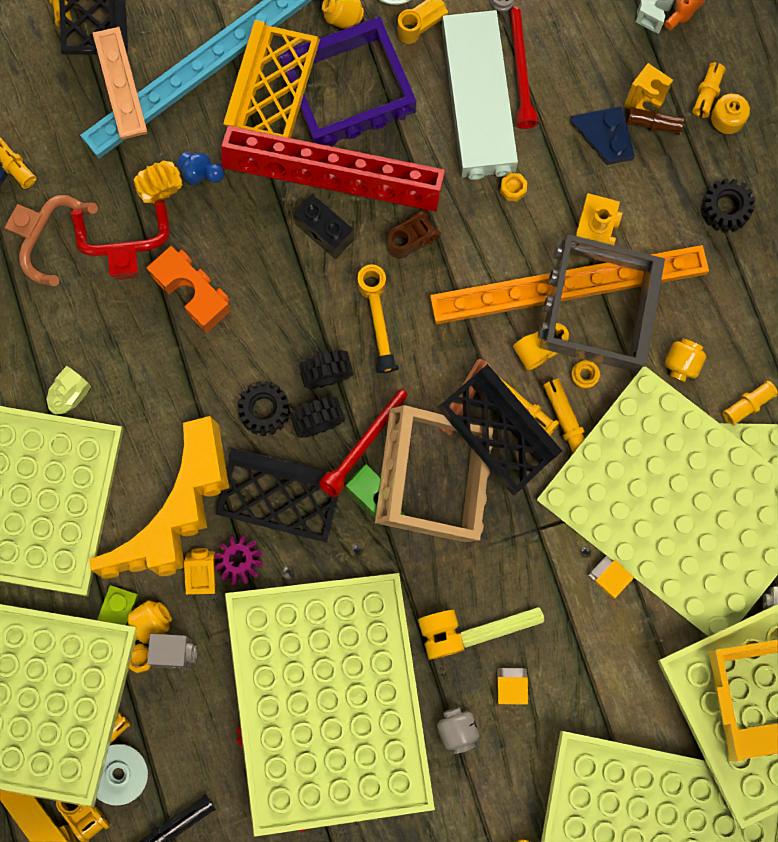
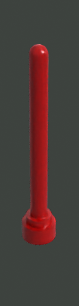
M513 7L510 10L520 100V108L516 114V123L520 129H531L538 125V114L534 107L531 106L521 10L519 7Z
M401 389L394 395L336 471H331L323 476L319 486L326 494L338 497L345 487L346 475L388 423L390 409L401 406L406 400L408 394L405 390Z

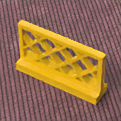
M254 20L223 124L226 127L233 126L291 138L320 42L319 37L268 26L265 22ZM273 35L282 36L287 44L273 52L270 46ZM302 41L311 43L308 52L298 57L293 47ZM290 49L295 60L281 67L277 57ZM274 59L279 70L265 77L262 72L263 67ZM299 65L302 70L301 77L290 83L285 73ZM282 75L288 86L274 94L269 83ZM266 85L271 96L257 103L255 99L256 91ZM291 91L294 96L293 104L282 109L278 98ZM274 101L280 112L266 119L261 109ZM258 111L263 122L254 128L246 126L248 117ZM282 117L286 122L283 135L274 133L270 127V124Z

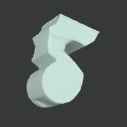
M641 0L637 10L636 23L659 34L665 19L664 11H669L675 0Z

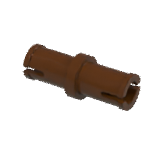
M630 106L626 124L648 127L650 131L654 132L662 130L680 135L684 124V117L662 114L661 110L654 109L652 112Z

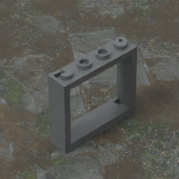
M567 234L560 243L557 242L553 258L557 259L556 268H552L548 280V285H551L552 288L550 295L546 296L543 306V312H547L545 322L541 323L538 332V339H542L540 349L639 372L647 364L665 258ZM569 253L644 271L629 356L553 338Z

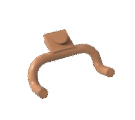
M56 195L47 200L39 213L17 204L5 229L25 238L19 252V264L23 273L41 285L57 286L59 284L58 276L43 274L32 266L30 261L32 249L55 208L66 206L72 210L80 209L82 214H94L98 210V206L95 203H83L67 195Z

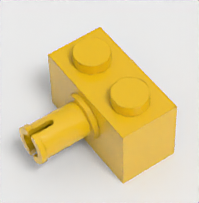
M587 193L575 236L614 245L616 238L611 237L613 227L618 229L622 217V212L618 211L620 202Z

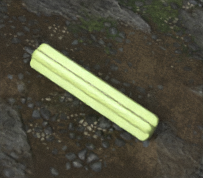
M535 608L463 631L460 634L464 647L467 648L544 622V615L540 608Z

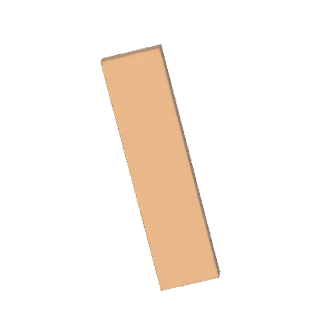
M120 27L94 32L93 37L120 139L123 140L147 134Z

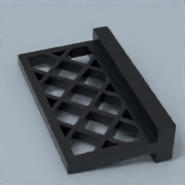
M59 0L61 54L98 55L95 42L93 41V33L87 36L78 28L88 19L97 27L94 32L107 30L106 27L109 24L110 29L120 27L126 54L128 55L126 0H108V5L105 4L107 0H93L96 4L88 11L77 3L80 0H66L69 2L66 6L65 0ZM72 7L83 15L75 23L65 16ZM100 7L109 14V18L102 24L92 16ZM73 32H76L84 39L79 46H67V38Z
M488 364L437 407L513 496L562 452V449ZM470 386L480 395L481 401L469 399ZM452 402L463 404V416L456 415L448 405ZM470 406L481 408V419L470 417ZM488 409L495 412L499 417V422L488 421ZM470 424L482 426V438L475 437L471 433ZM489 428L500 429V441L489 439ZM507 431L513 433L518 439V444L507 443ZM489 446L501 448V460H496L490 455ZM508 449L519 452V463L508 462ZM526 453H530L538 462L537 466L526 465ZM508 468L519 470L520 482L517 485L509 477Z
M231 447L227 476L229 487L231 483L234 490L229 493V489L221 491L216 515L327 543L339 495L338 497H332L330 504L320 508L312 494L321 489L319 486L320 480L326 473L330 472ZM235 466L245 468L251 477V480L237 487L232 478ZM251 470L261 472V474L255 477ZM267 474L273 475L279 487L265 494L257 480ZM279 477L289 479V481L282 484ZM297 481L302 483L307 494L292 501L285 487ZM254 482L262 497L248 505L240 490ZM306 484L316 486L317 488L310 491ZM282 490L290 504L275 512L267 497ZM237 493L244 508L235 513L225 511L226 499ZM309 496L318 511L303 519L295 504ZM264 500L272 515L260 520L254 516L250 508ZM292 507L300 521L291 527L284 526L278 514ZM329 508L328 516L326 518L323 511ZM247 510L250 517L241 515V513ZM320 514L325 522L323 535L311 533L305 522ZM274 517L278 524L268 522V520ZM302 524L306 531L296 529V527Z

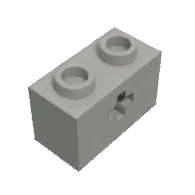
M150 634L148 665L155 668L191 670V663H196L197 646H194L192 639L180 635Z

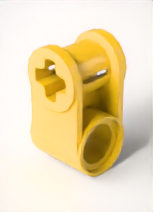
M556 323L554 338L559 337L561 340L568 341L569 332L567 328L560 323ZM538 332L522 338L513 345L527 371L540 366L551 357L559 354L540 349L542 339H538Z
M56 801L58 811L68 822L80 842H90L89 839L99 831L110 827L109 821L96 805L94 808L78 805L76 809L72 810L67 807L65 802ZM95 821V823L91 827H89L87 830L85 829L89 824Z

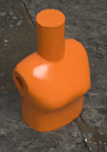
M675 0V12L664 22L665 27L668 30H672L678 23L683 24L687 22L706 0Z

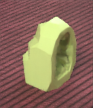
M66 366L49 388L46 399L48 409L55 415L69 412L82 401L91 385L74 370Z

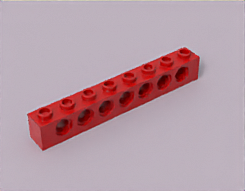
M233 126L227 127L221 145L222 167L225 169L435 212L438 209L445 173L444 169Z

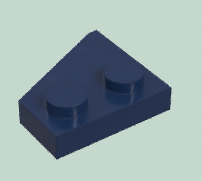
M622 106L571 116V125L579 129L585 136V141L598 152V156L606 165L634 159L635 155Z

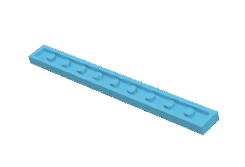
M312 0L261 1L139 91L137 95L145 125L246 50L254 20L265 22L268 26L278 27ZM113 111L80 135L98 159L125 140L120 139Z

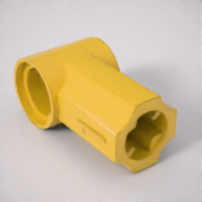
M426 0L414 9L402 11L397 22L396 34L398 39L402 43L412 44L419 39L420 34L441 21L443 16L448 15V10L443 0ZM404 25H412L415 28L408 29Z

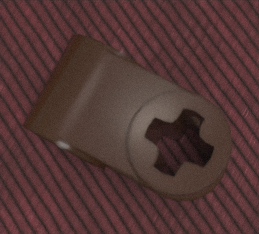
M424 210L413 215L409 220L390 230L387 250L392 257L398 259L405 258L418 249L432 244L441 236V232L435 230L429 221L427 211ZM400 238L405 240L407 244L398 246L393 241Z

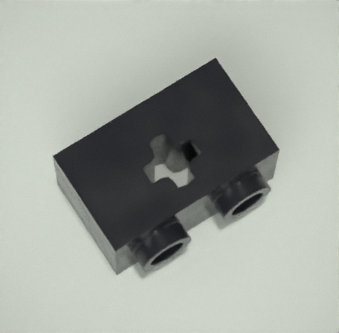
M313 194L293 213L295 225L334 259H337L354 241V229Z

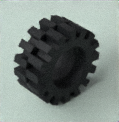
M726 178L721 183L720 181L715 182L713 187L711 186L703 198L701 210H704L702 214L703 219L708 218L706 223L709 226L712 223L716 225L714 230L718 231L720 228H723V233H728L730 229L732 232H735L739 227L742 228L751 217L755 208L753 205L755 198L750 197L752 194L750 188L748 190L744 189L745 183L742 182L739 186L737 185V179H733L730 183L728 178ZM722 197L734 199L737 202L738 211L731 215L721 212L718 207V200Z
M334 350L330 353L324 352L322 355L317 354L313 358H307L299 364L304 387L307 389L335 385L334 383L343 382V380L349 379L354 374L349 354L344 350Z
M261 381L256 382V386L251 384L247 387L248 390L246 392L243 390L241 393V399H238L237 403L238 414L244 427L247 430H251L253 434L257 435V433H260L261 436H267V433H271L273 435L276 433V430H281L284 427L283 424L287 423L289 419V402L284 391H281L280 387L276 384L273 386L271 382H266V384H262ZM268 399L273 402L275 410L272 416L260 419L254 415L253 406L258 400Z
M333 396L327 399L326 397L321 398L319 401L314 400L310 404H304L303 407H298L295 409L296 411H292L289 415L297 438H308L311 435L316 436L318 433L327 432L326 430L333 429L345 421L338 398H333Z

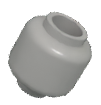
M460 707L443 712L445 718L441 719L437 724L443 747L446 750H452L453 754L475 748V742L479 740L480 736L473 714L468 711L461 712Z

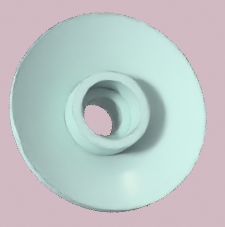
M123 744L109 746L97 798L100 801L109 805H124L132 802L142 793L148 779V768L143 756L136 749ZM114 769H123L124 777L117 779L113 774Z

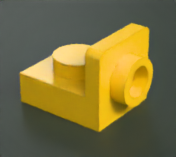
M196 548L186 553L184 560L186 595L215 594V551H208L206 548Z

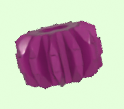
M231 536L229 537L230 547H227L224 543L219 544L224 554H214L215 559L223 561L215 565V570H225L221 575L224 581L232 575V585H237L239 577L242 578L243 583L246 585L249 583L247 574L250 573L254 578L259 576L253 567L262 568L264 564L254 559L261 557L263 553L261 550L253 551L257 545L254 540L246 546L245 536L240 537L239 544H236L234 537ZM239 554H242L246 562L240 563L239 567H235L236 565L232 559L238 558Z

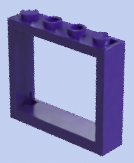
M381 17L319 38L320 42L313 64L379 40L403 98L319 129L304 94L299 111L312 143L332 147L339 140L345 138L354 139L366 130L372 128L374 130L381 129L388 122L396 119L405 120L407 115L416 112L415 96ZM311 43L295 47L294 50L297 56L300 57L307 53ZM290 49L279 56L281 67L295 60ZM299 65L285 73L290 83L298 80L295 70L300 69Z

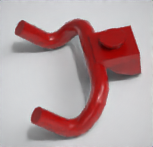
M157 200L154 202L159 230L155 237L140 241L104 245H90L87 243L82 210L75 209L71 211L77 249L89 256L108 255L109 274L115 279L136 278L138 273L137 252L153 250L162 246L170 235L165 201Z

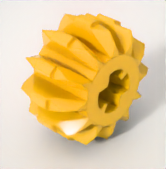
M167 161L147 166L145 170L140 171L134 178L136 191L144 203L154 204L157 200L169 198L172 194L177 193L178 189L183 185L179 170L174 166L173 162Z

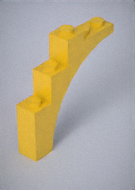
M211 416L183 423L184 449L181 468L174 488L163 508L149 525L130 541L109 553L89 559L92 572L104 579L119 576V572L127 570L139 572L147 567L159 576L173 575L177 569L184 568L180 535L192 536L197 534L198 530L207 528L202 495L208 497L216 496L221 493V490L229 489L219 424Z

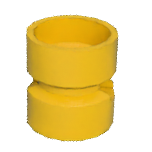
M455 610L443 611L418 619L422 636L428 639L424 644L428 660L449 656L465 650L461 634L455 631L459 626ZM446 633L447 640L439 642L437 635Z

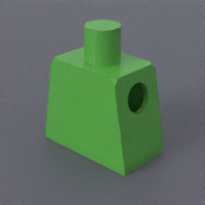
M366 464L345 483L343 491L375 519L377 505L373 501L374 494L379 495L381 478Z

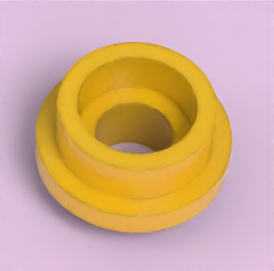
M584 360L578 362L573 367L571 377L578 387L588 389L597 384L600 378V371L596 364ZM587 371L590 374V378L583 379L580 373Z

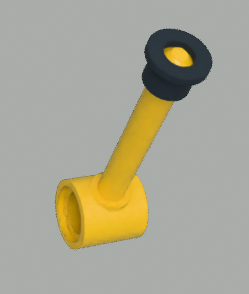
M371 264L364 266L359 271L358 290L362 296L370 301L380 356L377 358L379 368L376 371L379 374L394 372L399 369V366L395 365L394 355L390 353L380 299L385 290L386 275L382 268ZM368 277H375L378 279L379 284L375 287H369L364 283V280Z

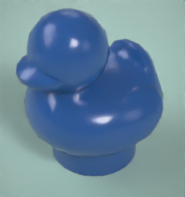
M185 152L177 162V169L181 172L184 181L189 185H196L205 178L210 182L217 183L223 179L225 174L222 165L219 163L211 164L210 158L204 153L197 152L192 154Z

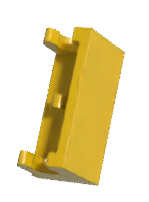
M648 63L632 83L624 107L629 109L631 106L646 110L642 104L649 102L652 106L660 108L664 103L673 79Z

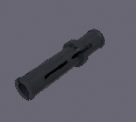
M204 794L203 797L160 827L157 825L151 829L152 832L139 842H170L209 813L215 811L216 808L207 794Z

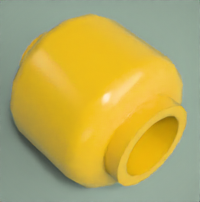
M324 0L322 4L324 18L331 25L347 29L358 25L362 20L364 9L360 0Z
M730 93L718 99L711 112L713 126L723 134L737 133L743 128L750 116L749 104L744 97L738 94Z
M682 338L681 342H674L664 362L666 368L671 370L669 376L683 382L686 381L687 377L697 378L707 357L702 351L703 346Z
M150 600L131 611L127 617L128 626L137 628L136 641L139 640L143 644H149L150 634H166L170 629L169 622L172 620L169 611L161 602L156 603Z

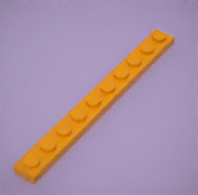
M703 245L651 254L665 258L661 283L707 275L709 272ZM602 263L566 270L560 302L642 287L644 271L612 263ZM550 273L430 295L435 325L544 305L546 296L550 295L552 288L551 285H548Z

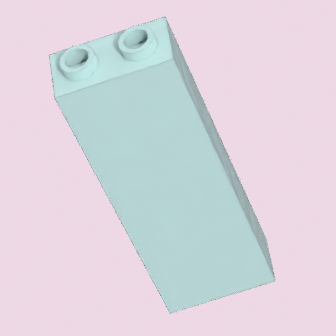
M497 10L445 15L442 20V33L461 178L468 177L471 180H478L485 175L495 174L497 177H505L509 173L516 172L518 160Z

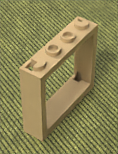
M406 405L390 409L375 523L461 542L480 541L484 525L482 519L484 506L487 501L486 485L490 469L472 448L462 528L401 515L412 422L417 421L453 431L457 430L441 414ZM470 424L471 433L475 437L482 438V426ZM489 428V439L493 440V428Z

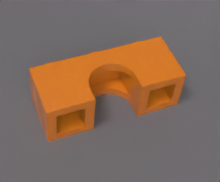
M170 246L147 267L149 275L168 295L182 286H188L195 290L193 299L184 307L189 317L207 334L231 312L228 304L230 299L220 288L215 290L209 284L211 280L201 269L196 271L190 265L192 260L183 250L177 252Z

